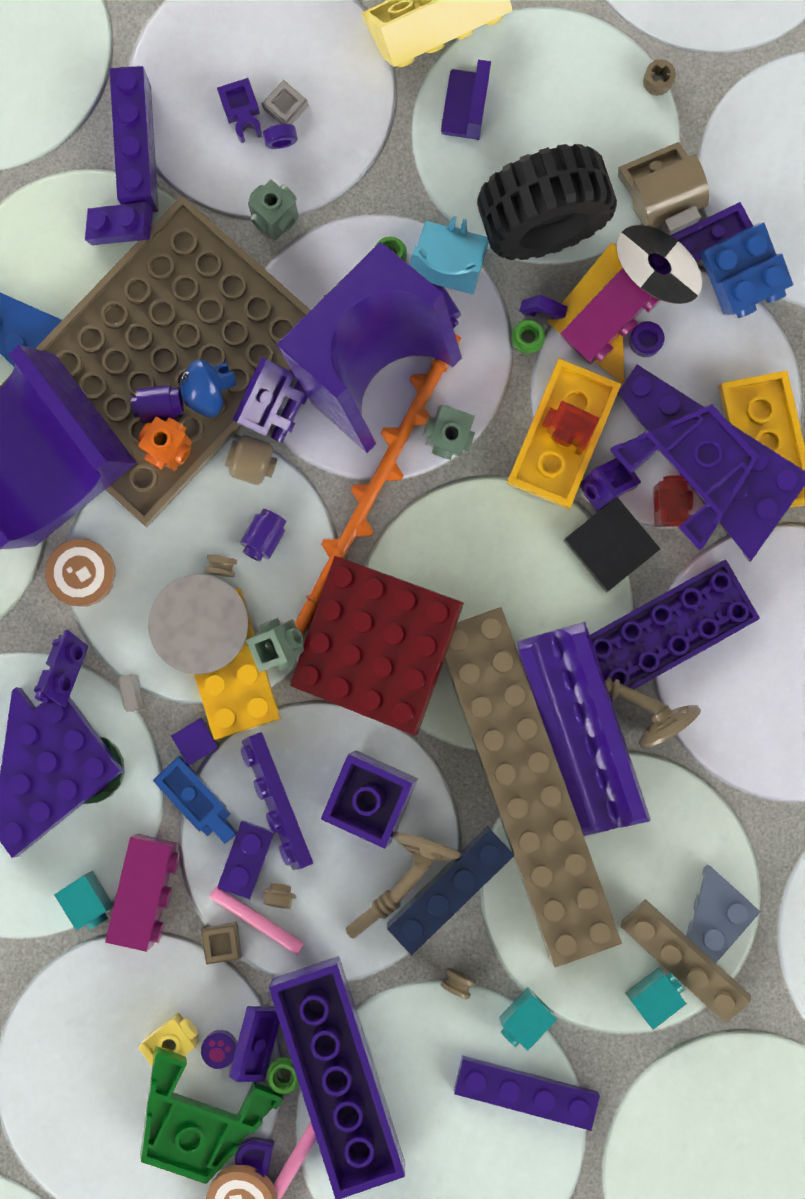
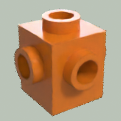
M155 417L152 423L148 422L138 437L140 441L138 447L146 454L143 459L160 470L166 466L176 471L179 464L182 465L191 452V444L193 442L184 433L186 427L169 417L166 422L158 417ZM165 435H167V442L164 445H160Z

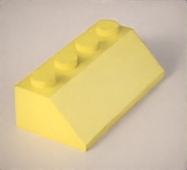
M387 0L361 14L383 59L393 67H404L413 63L414 57L441 50L444 47V43L454 38L463 39L470 36L474 32L473 29L479 26L498 23L503 19V15L513 10L510 0Z

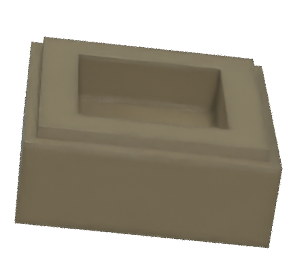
M237 922L208 926L201 929L206 965L242 958Z

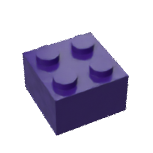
M355 750L346 757L321 820L385 849L393 840V833L397 831L419 778Z

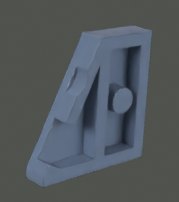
M707 864L703 868L702 875L704 877L700 893L696 895L693 907L694 916L689 922L686 936L717 963L761 911Z

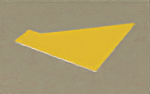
M611 243L561 303L568 306L565 318L556 320L549 318L547 320V323L556 331L561 333L623 268L617 255L616 245ZM619 335L610 344L614 348L612 352L601 363L597 360L594 362L623 385L625 382L623 337Z

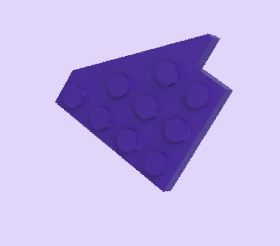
M16 687L12 690L0 771V842L11 858L20 856L124 771L71 697H69L65 708L50 698L47 703L42 702L35 707L22 688Z

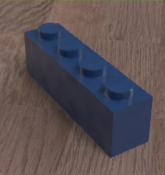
M488 826L460 852L461 857L459 859L451 860L387 922V930L411 956L515 856Z

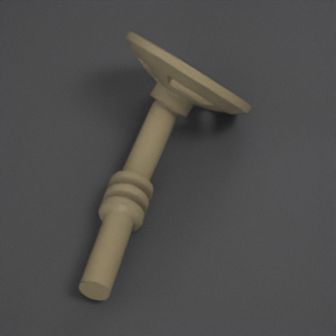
M612 678L605 680L612 700H616L618 697L652 713L650 717L653 722L644 731L638 742L643 749L656 746L675 736L689 726L701 712L698 705H687L671 710L668 705L664 706L662 702L620 684V680L616 679L614 682H612Z
M394 832L392 837L398 844L413 854L411 861L414 864L391 891H385L378 899L372 902L370 909L346 927L348 936L353 939L356 938L378 919H385L394 910H397L400 907L401 900L425 874L427 868L432 867L433 860H455L461 857V853L424 838Z

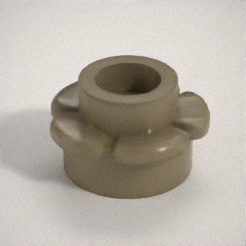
M271 883L270 889H263L262 891L265 894L264 905L283 909H291L292 900L296 899V895L290 893L291 886Z

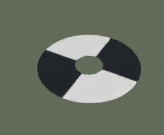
M644 225L630 226L620 233L616 243L617 255L623 269L636 285L651 296L668 303L684 304L697 298L702 289L701 272L695 259L679 241L659 229ZM656 253L666 258L671 265V272L667 275L656 272L650 266L648 256Z

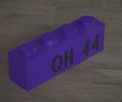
M143 66L109 68L117 199L120 205L147 202L153 207L152 212H159L151 84Z

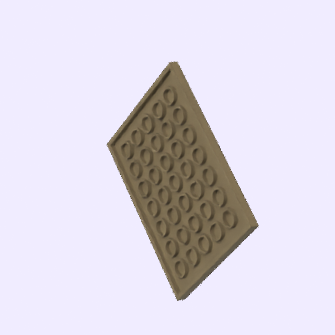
M181 196L151 227L150 240L138 241L35 349L56 354L137 462L136 465L105 490L144 526L148 527L243 426L232 419L261 358L263 357L293 372L276 344L311 310L184 196ZM197 359H203L212 366L227 363L229 372L233 371L235 374L236 386L221 390L224 406L216 417H205L186 406L183 400L184 414L176 415V419H174L186 427L184 433L193 442L191 444V452L182 465L179 464L176 471L166 466L160 470L143 459L146 454L138 447L140 443L138 437L147 423H142L140 417L135 418L131 408V397L136 396V390L163 385H171L172 388L180 387V381L185 370ZM165 435L160 445H164L167 442V435Z

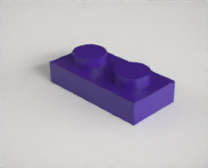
M147 202L88 208L85 241L91 245L150 240L153 207Z
M242 820L217 888L250 900L275 833L272 830Z
M247 1006L229 1077L236 1082H265L280 1024L275 1007Z

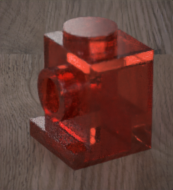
M562 400L557 410L550 407L542 426L547 428L546 433L552 435L551 439L554 442L565 447H570L571 444L576 446L577 448L574 453L580 456L585 450L600 418Z
M665 476L663 481H659L653 487L654 527H679L692 516L688 515V511H692L693 493L691 490H688L687 482L684 481L682 476Z

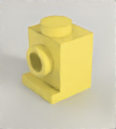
M178 1012L147 1036L138 1048L152 1066L156 1046L185 1056L198 1044L199 1039L196 1037L198 1031L189 1018L183 1019ZM166 1039H171L175 1042L176 1048L174 1050L168 1047L165 1042Z

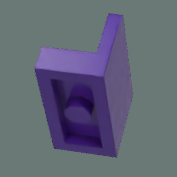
M478 59L476 72L456 69L450 71L441 134L479 140L491 61Z

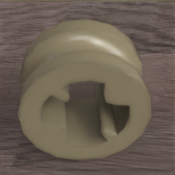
M663 59L651 62L643 78V85L646 91L656 96L667 93L675 79V68L670 62ZM654 74L657 76L664 74L666 76L664 81L661 79L658 81L653 80Z
M207 555L206 559L209 560V566L205 567L204 572L225 577H235L232 567L237 565L238 560L219 555Z
M448 968L446 971L448 979L442 980L441 986L456 996L469 999L471 996L469 989L470 987H475L476 981L458 970Z

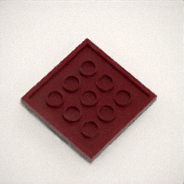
M334 556L303 645L305 652L300 654L290 686L413 736L418 735L464 602L339 556Z

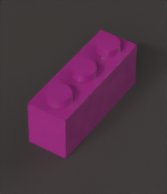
M622 268L560 335L590 365L595 360L601 363L614 349L610 344L619 335L625 338L637 326L638 322L635 318L644 309L649 313L661 300L642 290Z
M135 834L130 837L105 943L147 952L154 943L160 942L164 928V922L159 921L162 908L168 907L172 894V887L167 885L170 873H176L180 860V853L175 852L177 842L142 834Z

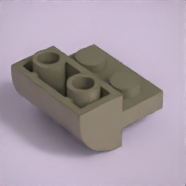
M679 142L618 167V177L633 198V210L644 226L657 228L664 225L665 219L692 206H696L699 210L707 207L709 204L708 183L702 165L696 155L689 157Z

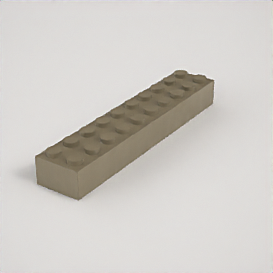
M502 607L457 622L444 661L511 851L515 855L514 859L550 961L556 968L622 944Z

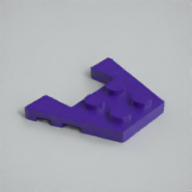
M713 404L671 421L669 424L651 432L648 431L638 435V437L625 443H619L610 449V452L630 474L659 451L706 504L679 526L680 531L698 551H701L706 545L759 458L755 450Z

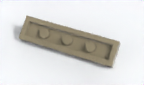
M646 899L622 920L620 927L725 1023L751 1002V995Z

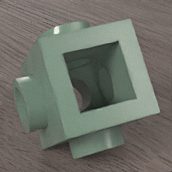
M270 179L264 186H258L250 195L248 206L251 213V222L262 233L266 231L275 240L284 232L290 230L299 217L296 206L297 198L284 184L278 186Z
M443 404L438 406L435 418L429 416L425 425L423 436L428 437L425 445L433 447L432 454L451 460L452 455H462L463 450L469 451L475 432L470 431L475 416ZM447 428L452 431V438L450 440L445 436Z
M278 618L259 625L261 632L246 639L259 672L275 666L278 671L288 668L297 663L296 656L305 652L303 648V635L296 627L293 619L280 623Z

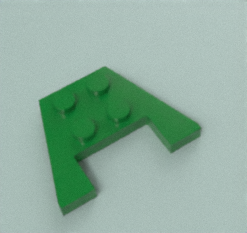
M156 1046L140 1151L141 1162L207 1184L238 1151V1145L250 1132L254 1133L263 1124L262 1119L270 1110L278 1108L284 1099L283 1095L276 1093L270 1087L253 1082L238 1114H233L174 1093L175 1087L187 1065V1059L185 1056Z

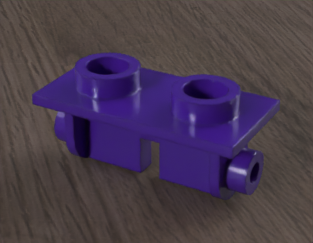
M65 630L63 635H59L58 639L53 640V646L46 661L50 669L42 671L38 684L34 687V692L36 693L34 698L36 700L47 703L50 698L63 708L67 705L89 647L69 630Z

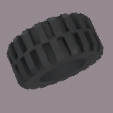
M563 144L549 149V147L540 149L537 153L520 157V160L503 166L500 172H495L489 177V182H485L481 187L477 206L490 248L493 252L502 258L505 257L507 260H515L516 258L528 260L531 257L540 258L549 253L560 252L564 248L573 247L579 244L581 240L595 235L597 230L603 229L607 221H611L613 218L617 199L602 155L593 148L585 147L582 144H574L573 146Z

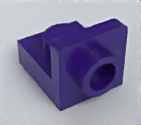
M615 458L594 468L581 481L580 488L594 509L599 511L612 500L635 489L642 482L635 472L630 474Z

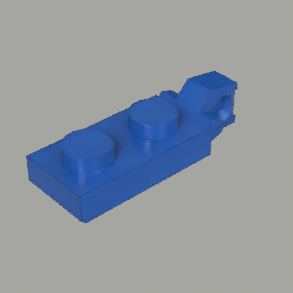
M178 756L153 779V782L199 832L202 831L207 836L214 832L224 844L228 843L237 834L234 827L226 820L231 815L226 808L227 806L196 772L187 765L181 756Z

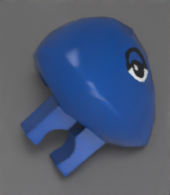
M203 359L195 360L187 367L180 381V393L186 406L205 417H216L224 406L221 390L236 386L235 374L233 371L229 372L227 363L212 366Z

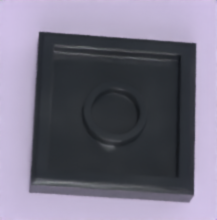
M619 498L612 500L563 540L606 593L660 550L659 546Z

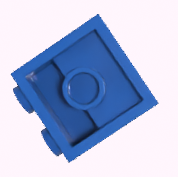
M765 222L758 223L699 252L723 315L736 314L737 318L747 316L757 310L756 303L765 299L767 303L780 300L787 295L785 289L794 285L783 254H776Z

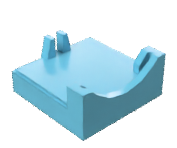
M453 216L448 226L425 221L418 244L414 247L410 266L431 284L474 295L488 248V238L468 232L466 219H463L461 229L455 227L456 216Z

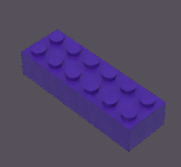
M337 956L273 978L269 985V991L335 1199H342L405 1177V1159L340 957Z

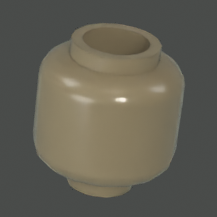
M244 435L239 441H232L225 466L230 467L229 473L233 478L259 485L263 482L265 476L272 478L278 458L272 457L273 447L270 443Z

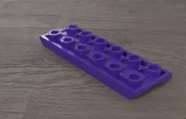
M725 559L590 634V638L604 680L612 678V682L617 679L620 680V684L636 689L756 622L760 617Z
M586 622L519 640V654L583 836L650 822L651 818Z

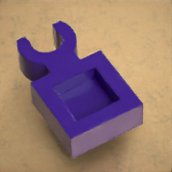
M249 78L217 87L228 123L237 122L235 130L241 143L245 142L243 132L246 128H253L256 131L257 137H262L260 123L253 117L260 114Z

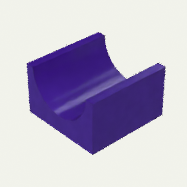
M381 241L276 344L311 403L366 453L376 445V442L362 417V401L369 383L381 369L396 360L410 356L436 358L447 363L452 368L462 359L443 293Z
M18 345L8 354L14 361L15 367L10 377L0 387V550L37 546L137 464L56 354Z

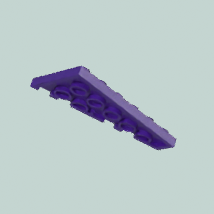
M638 364L618 391V396L640 424L650 432L669 424L671 421L704 408V406ZM733 426L755 450L759 458L719 523L740 548L747 560L751 562L805 486V471ZM695 492V494L699 497V499H700V500L703 502V504L705 505L706 503H705V502L701 499V497Z

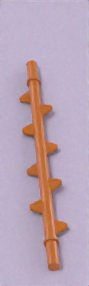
M455 334L457 343L459 344L461 337ZM435 358V360L431 361L430 364L432 366L427 374L411 375L409 380L416 389L417 394L399 427H383L381 435L386 441L388 448L369 484H357L351 487V492L359 503L339 539H324L321 545L329 559L310 595L306 596L307 600L295 621V625L302 635H304L314 616L334 556L345 558L355 537L372 536L374 531L366 517L385 481L402 480L404 475L396 464V460L414 426L426 425L430 415L425 406L443 372L447 371V363Z

